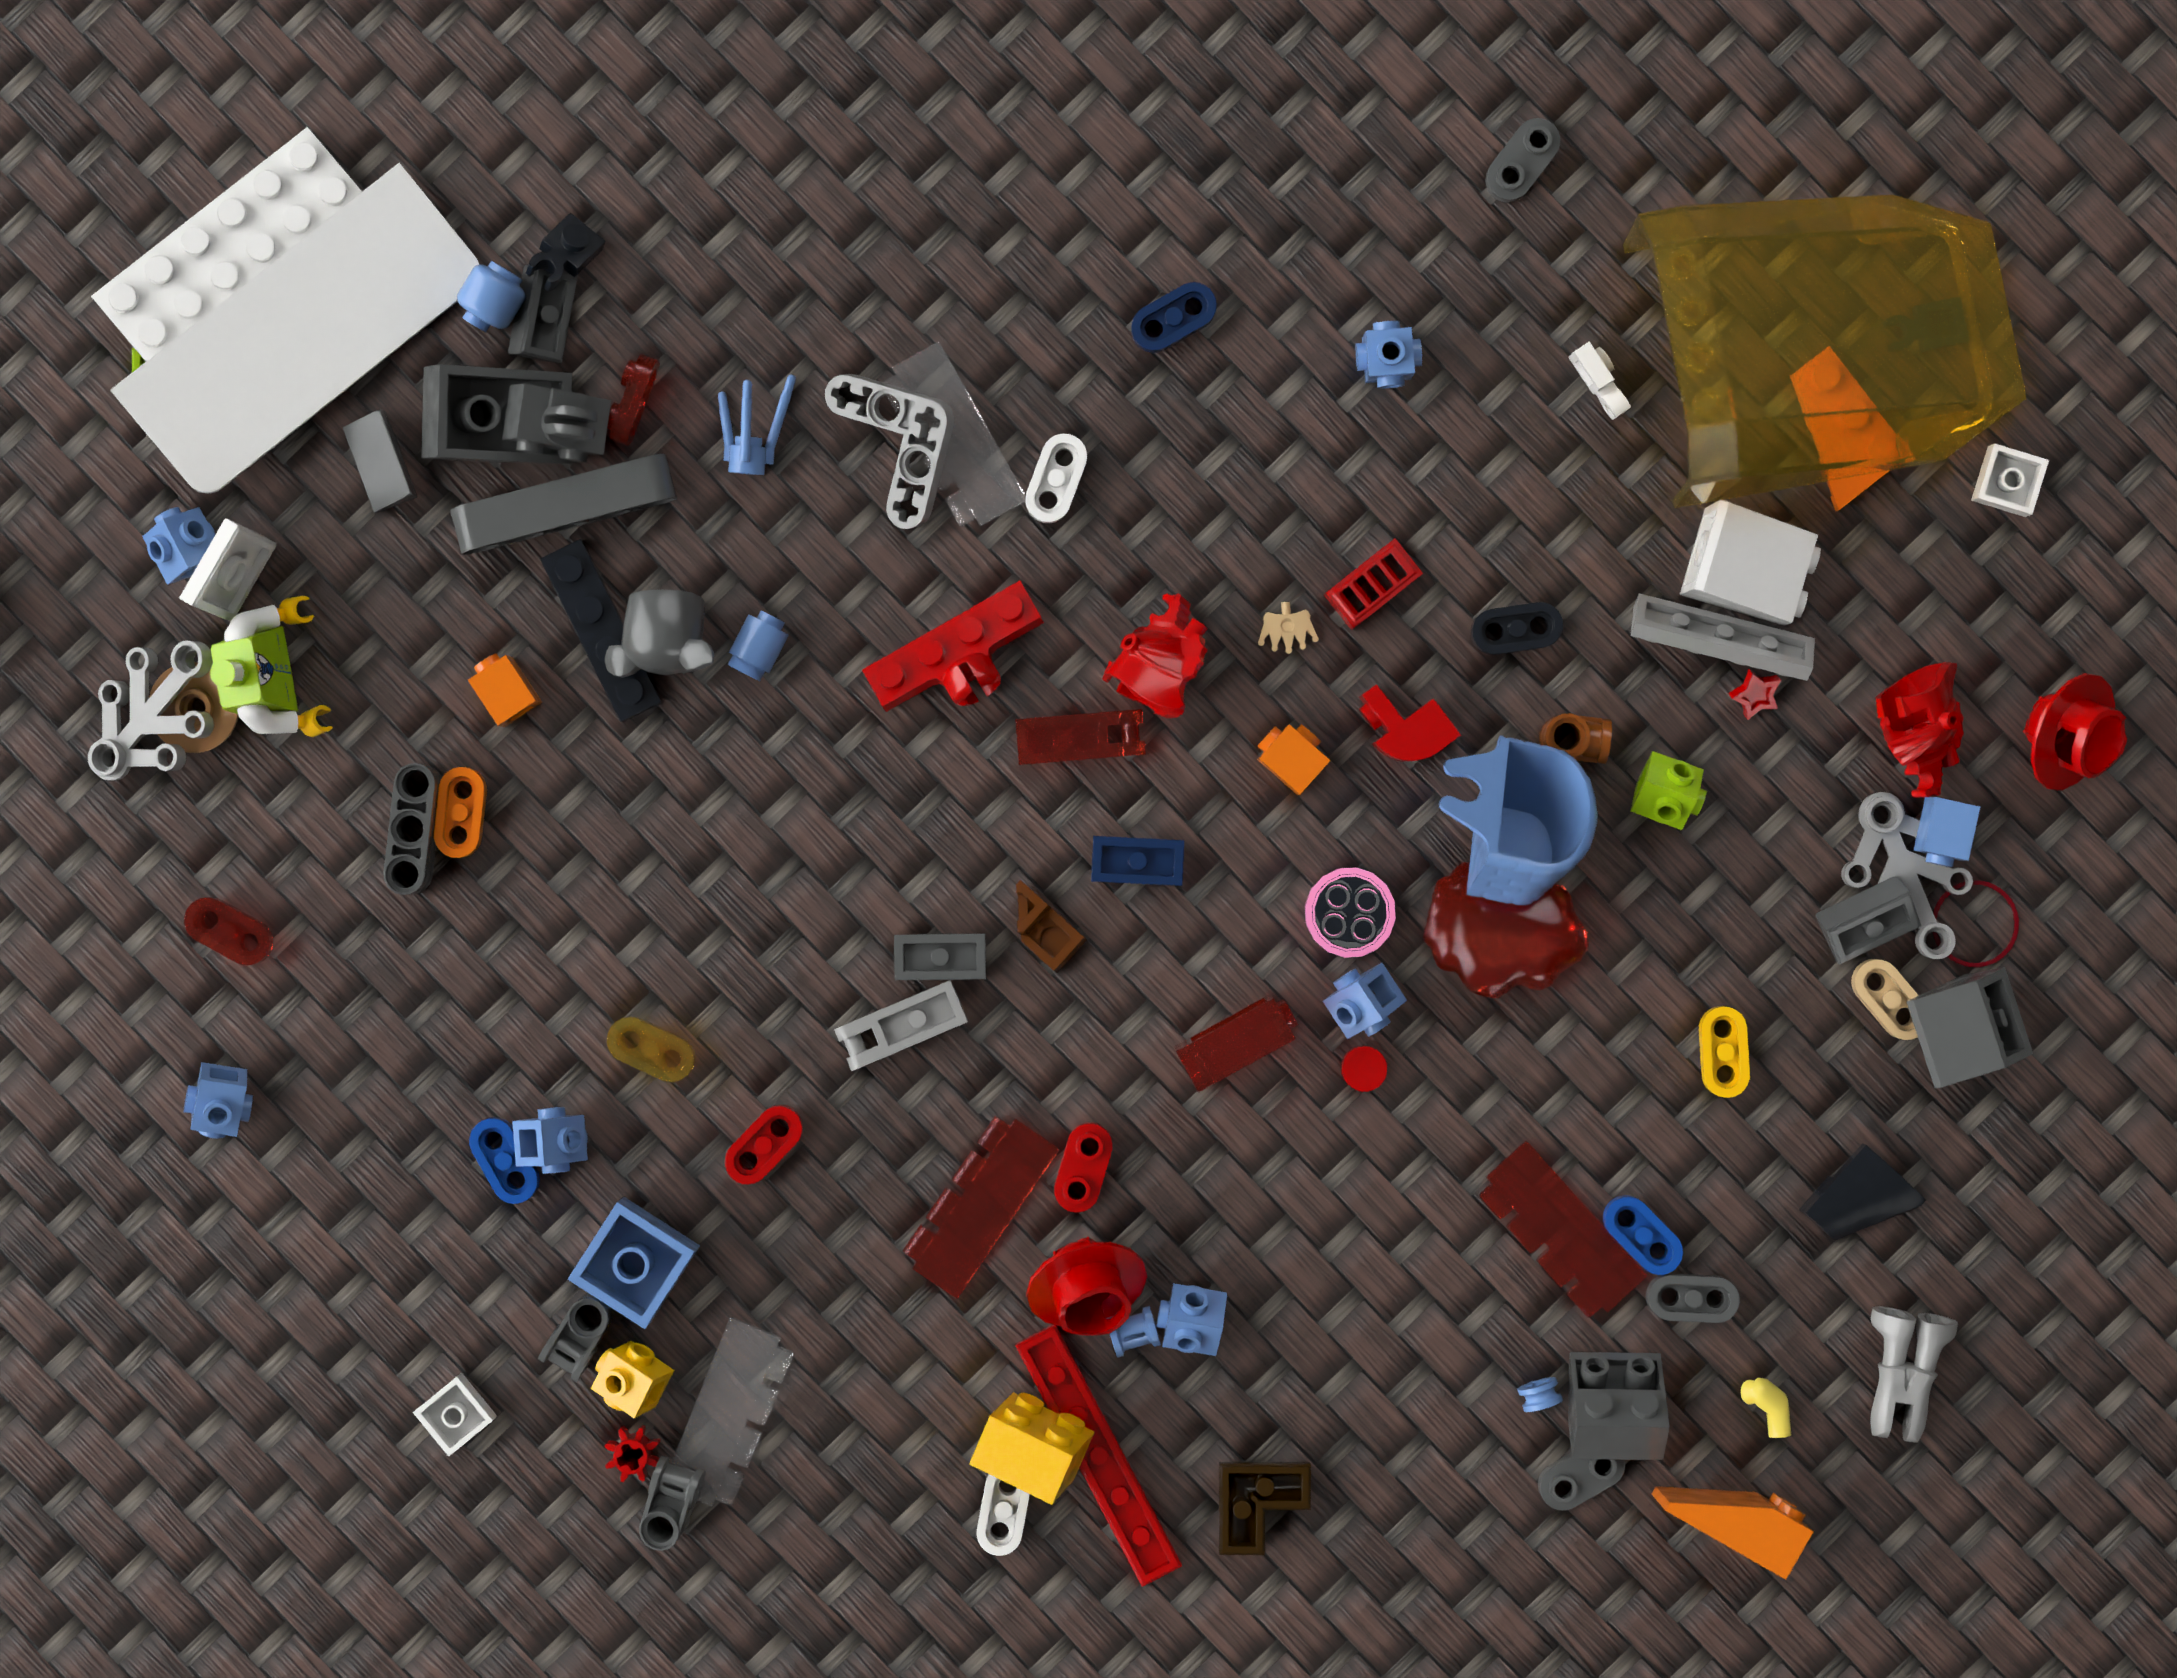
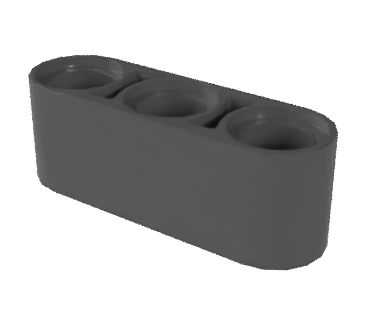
M407 764L401 767L394 779L383 874L387 887L400 895L418 894L424 891L430 885L433 876L436 850L434 826L438 789L442 777L439 771L427 764ZM422 771L428 778L429 786L423 795L417 797L411 793L408 782L413 773ZM412 816L421 820L424 829L420 839L415 842L409 841L403 832L404 823ZM407 861L413 863L418 870V879L411 887L404 886L398 878L400 866Z

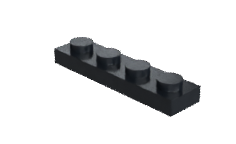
M579 539L540 558L619 721L623 723L663 703L647 671L640 669L635 674L624 678L616 677L607 671L604 662L605 654L609 646L621 645L624 622L584 541Z

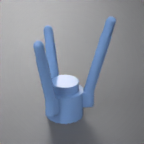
M791 374L787 377L765 447H762V438L751 437L752 382L748 379L743 381L741 435L735 436V444L727 395L723 391L718 393L719 413L724 440L723 461H729V473L765 475V464H774L775 446L796 381L794 375Z

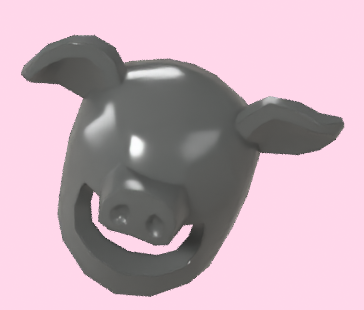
M646 590L630 594L623 625L621 645L609 646L605 654L604 662L607 671L621 678L633 675L640 669L654 674L671 675L677 673L685 674L713 664L714 651L710 644L702 640L705 601L692 592L680 590Z

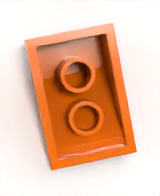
M1656 1486L1651 1494L1665 1511L1785 1580L1814 1532L1803 1522L1806 1514L1798 1510L1796 1505L1774 1492L1770 1499L1757 1492Z

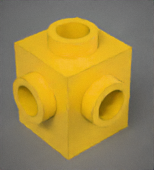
M629 1341L615 1349L609 1348L603 1353L596 1364L595 1370L598 1372V1375L591 1389L604 1397L605 1403L611 1408L624 1411L631 1417L636 1418L657 1406L674 1370L657 1359L649 1347Z

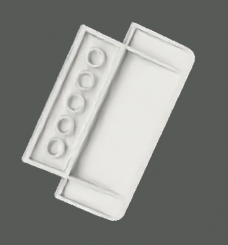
M306 127L91 296L146 361L110 391L194 490L201 493H215L224 488L458 302V292L472 269L479 265V262L400 163L364 191H361L310 129Z

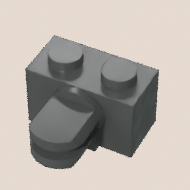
M525 383L510 385L502 440L517 442L516 450L520 452L543 455L544 448L560 450V459L587 463L588 456L604 454L611 400Z

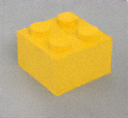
M1013 1392L989 1416L969 1464L1052 1505L1075 1479L1094 1431L1084 1427V1421L1072 1414H1058L1043 1407V1401L1031 1394H1017Z

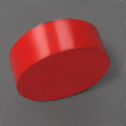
M1365 1045L1357 1046L1345 1054L1341 1063V1073L1343 1079L1351 1088L1361 1092L1375 1090L1384 1082L1387 1076V1063L1384 1056L1375 1048Z

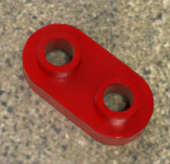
M774 1105L766 1109L728 1149L725 1156V1168L729 1176L736 1182L747 1185L762 1180L801 1138L803 1122L798 1112L786 1105ZM777 1119L785 1120L789 1126L788 1133L782 1136L775 1134L772 1129L773 1122ZM745 1152H752L757 1157V1165L753 1168L744 1167L741 1163V1155Z
M1094 1122L1082 1123L1076 1126L1068 1137L1054 1186L1057 1202L1067 1211L1075 1213L1084 1212L1090 1209L1099 1197L1112 1153L1111 1136L1100 1124ZM1086 1138H1093L1098 1142L1099 1148L1094 1154L1089 1155L1082 1151L1081 1143ZM1081 1182L1086 1188L1085 1194L1080 1198L1072 1197L1068 1192V1187L1071 1183Z

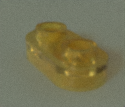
M633 1016L622 1018L616 1021L608 1031L607 1046L610 1053L617 1060L662 1081H679L689 1075L695 1065V1052L687 1040L641 1018ZM627 1031H635L639 1035L640 1041L635 1048L628 1047L624 1042V1035ZM668 1050H675L680 1054L681 1061L678 1066L672 1067L666 1063L665 1054Z

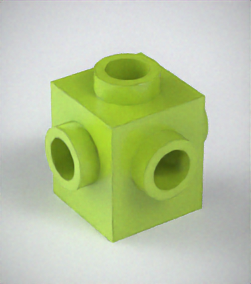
M1652 751L1637 780L1630 812L1682 830L1690 814L1698 816L1707 794V790L1701 789L1704 769Z

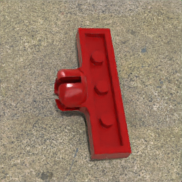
M1019 580L867 666L862 671L885 712L938 684L946 688L955 704L960 706L973 705L978 703L979 700L969 682L977 679L987 697L995 692L1000 685L1001 677L992 661V654L1000 647L1044 622Z

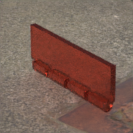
M994 1116L977 1141L979 1145L991 1152L986 1159L976 1151L971 1150L951 1179L965 1190L964 1193L960 1196L946 1187L926 1215L929 1221L939 1227L937 1232L934 1233L920 1224L902 1250L916 1261L912 1267L913 1270L956 1299L963 1292L1060 1150V1148L1015 1118L1009 1125L997 1116Z
M1526 1140L1485 1176L1490 1184L1478 1196L1500 1220L1513 1209L1518 1213L1507 1223L1506 1227L1530 1254L1543 1243L1546 1244L1548 1248L1537 1257L1536 1261L1559 1287L1566 1285L1573 1277L1579 1281L1566 1294L1587 1318L1594 1315L1601 1307L1608 1313L1647 1277L1644 1271Z

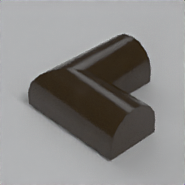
M1219 1462V1555H1265V1510H1311L1310 1462Z

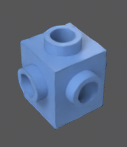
M1400 321L1373 323V330L1365 331L1362 343H1356L1355 346L1357 371L1365 372V383L1377 382V388L1380 389L1405 386L1404 380H1411L1415 374V367L1422 366L1421 340L1413 339L1412 327L1400 328ZM1395 345L1399 350V356L1393 360L1385 358L1382 353L1383 346Z
M175 507L154 518L156 525L142 536L147 545L150 558L157 564L167 585L191 577L215 537L214 529L207 522L200 507L181 512L179 507Z
M1380 963L1361 975L1355 968L1333 982L1337 990L1323 1000V1003L1346 1038L1349 1039L1362 1031H1365L1369 1037L1383 1029L1391 1022L1388 1015L1405 1003L1407 999L1384 964Z
M201 1062L197 1086L188 1085L183 1112L191 1113V1130L199 1131L200 1134L209 1138H224L226 1135L237 1137L240 1121L249 1122L253 1095L246 1094L247 1069Z
M565 1107L537 1109L538 1118L512 1121L516 1167L542 1166L543 1174L570 1171L571 1162L588 1160V1137L585 1129L584 1115H566Z
M1173 1283L1170 1300H1161L1156 1327L1165 1328L1162 1347L1177 1349L1185 1353L1195 1352L1216 1356L1223 1330L1227 1293L1204 1289L1195 1285L1186 1286Z

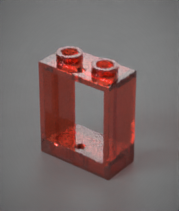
M1269 994L1177 1044L1174 1048L1197 1091L1200 1092L1295 1040L1296 1038L1291 1029L1298 1026V1023L1286 1001L1282 999L1276 1002Z

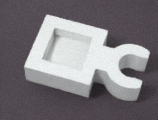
M1589 341L1568 357L1592 394L1597 395L1611 420H1614L1631 408L1624 394L1613 382L1615 379L1610 373L1614 370L1613 363L1601 347L1594 349Z

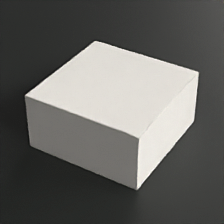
M1995 443L1988 446L1971 501L2023 517L2032 515L2049 460Z
M460 1373L413 1412L448 1456L452 1455L497 1417L463 1373Z

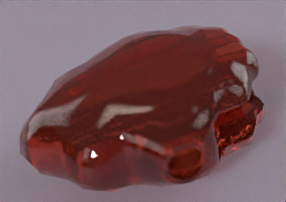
M1462 862L1449 875L1436 882L1423 940L1432 950L1437 966L1445 971L1456 972L1467 990L1474 994L1488 998H1500L1517 985L1542 991L1552 986L1563 971L1581 961L1589 948L1588 931L1575 913L1571 894L1562 885L1555 883L1540 899L1533 901L1530 905H1515L1513 903L1507 904L1485 899L1484 897L1466 895L1470 862Z

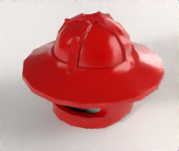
M2083 673L2068 680L2054 695L2039 696V700L2034 704L2023 730L2028 741L2032 744L2031 764L2034 776L2045 788L2051 790H2065L2079 783L2084 777L2092 779L2101 775L2123 754L2127 743L2125 733L2126 717L2121 711L2115 709V700L2111 686L2102 676Z
M1088 1236L1077 1242H1070L1066 1246L1054 1251V1256L1043 1262L1031 1276L1026 1296L1032 1313L1045 1323L1060 1326L1062 1330L1068 1333L1090 1336L1110 1334L1120 1328L1129 1318L1132 1309L1131 1305L1142 1294L1147 1280L1143 1259L1130 1247L1112 1242H1096Z

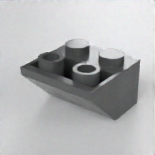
M2005 967L1961 975L1906 1001L1935 1088L1945 1087L2004 1069L2033 1054Z
M1570 1352L1568 1425L1572 1459H1664L1670 1425L1661 1353Z

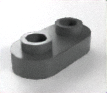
M1543 118L1527 120L1518 128L1488 168L1485 177L1487 190L1495 199L1506 203L1521 199L1545 170L1560 147V134L1553 123ZM1535 133L1543 135L1546 141L1545 146L1542 148L1532 146L1530 136ZM1504 170H1514L1518 175V181L1515 184H1507L1502 178Z
M1676 1273L1659 1275L1650 1282L1646 1291V1301L1650 1310L1659 1318L1667 1321L1722 1323L1735 1315L1740 1303L1736 1287L1729 1280L1717 1275ZM1667 1288H1673L1676 1291L1675 1300L1669 1304L1663 1303L1661 1300L1662 1292ZM1712 1290H1718L1721 1293V1301L1715 1306L1708 1305L1706 1301L1708 1293Z
M1569 1453L1548 1465L1541 1472L1538 1479L1539 1493L1545 1503L1553 1509L1562 1511L1572 1509L1616 1484L1623 1476L1625 1461L1609 1459V1469L1606 1472L1599 1473L1594 1468L1598 1459H1572V1455ZM1566 1480L1570 1482L1571 1488L1567 1494L1558 1495L1555 1493V1486L1559 1481Z

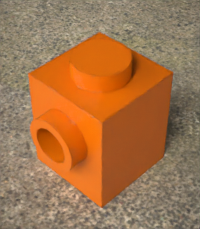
M1290 724L1282 731L1274 726L1258 744L1263 753L1257 760L1297 795H1301L1330 762V759L1317 749L1321 741L1302 724L1296 730Z

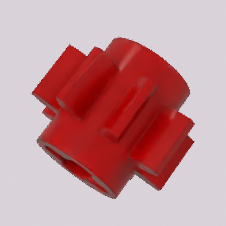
M642 1425L636 1433L631 1434L625 1426H622L618 1430L621 1442L608 1440L605 1444L607 1450L614 1452L613 1458L605 1466L607 1469L616 1466L622 1472L620 1476L621 1482H624L630 1474L636 1473L642 1482L645 1481L648 1477L645 1465L648 1464L656 1467L660 1459L652 1455L653 1449L660 1443V1439L657 1438L650 1441L644 1435L646 1431L645 1425ZM628 1444L633 1450L640 1448L643 1451V1454L638 1459V1463L633 1457L628 1459L624 1457L623 1453L628 1448Z

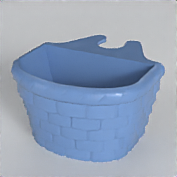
M1500 735L1495 750L1491 752L1449 759L1445 762L1444 771L1447 775L1469 778L1480 788L1479 795L1475 801L1465 802L1452 796H1444L1439 803L1440 809L1444 813L1473 831L1466 895L1484 897L1485 899L1507 904L1530 905L1533 901L1540 899L1548 889L1552 888L1559 879L1570 872L1586 855L1593 841L1597 825L1596 798L1590 778L1575 758L1566 751L1533 742H1523L1515 738H1506Z

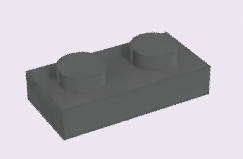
M986 933L895 934V980L986 979Z

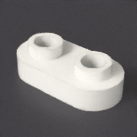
M1071 434L1055 435L1045 443L1029 484L1025 499L1026 507L1030 515L1039 522L1054 523L1061 520L1067 514L1087 461L1086 448L1080 439ZM1060 450L1069 451L1073 456L1072 463L1068 466H1060L1055 460L1057 452ZM1050 492L1056 496L1057 504L1053 508L1046 509L1040 505L1039 498L1043 493Z
M988 1474L978 1520L977 1539L980 1546L989 1554L1003 1556L1013 1552L1020 1544L1030 1494L1018 1488L1012 1492H1004L999 1485L1001 1480ZM997 1522L1006 1524L1009 1529L1008 1533L1003 1537H997L991 1531V1527Z

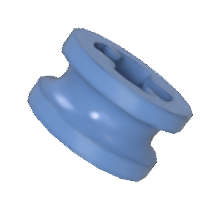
M1556 1377L1538 1379L1526 1383L1517 1389L1518 1394L1524 1396L1526 1400L1522 1405L1524 1412L1543 1410L1563 1401L1562 1395L1555 1392V1386L1558 1384Z

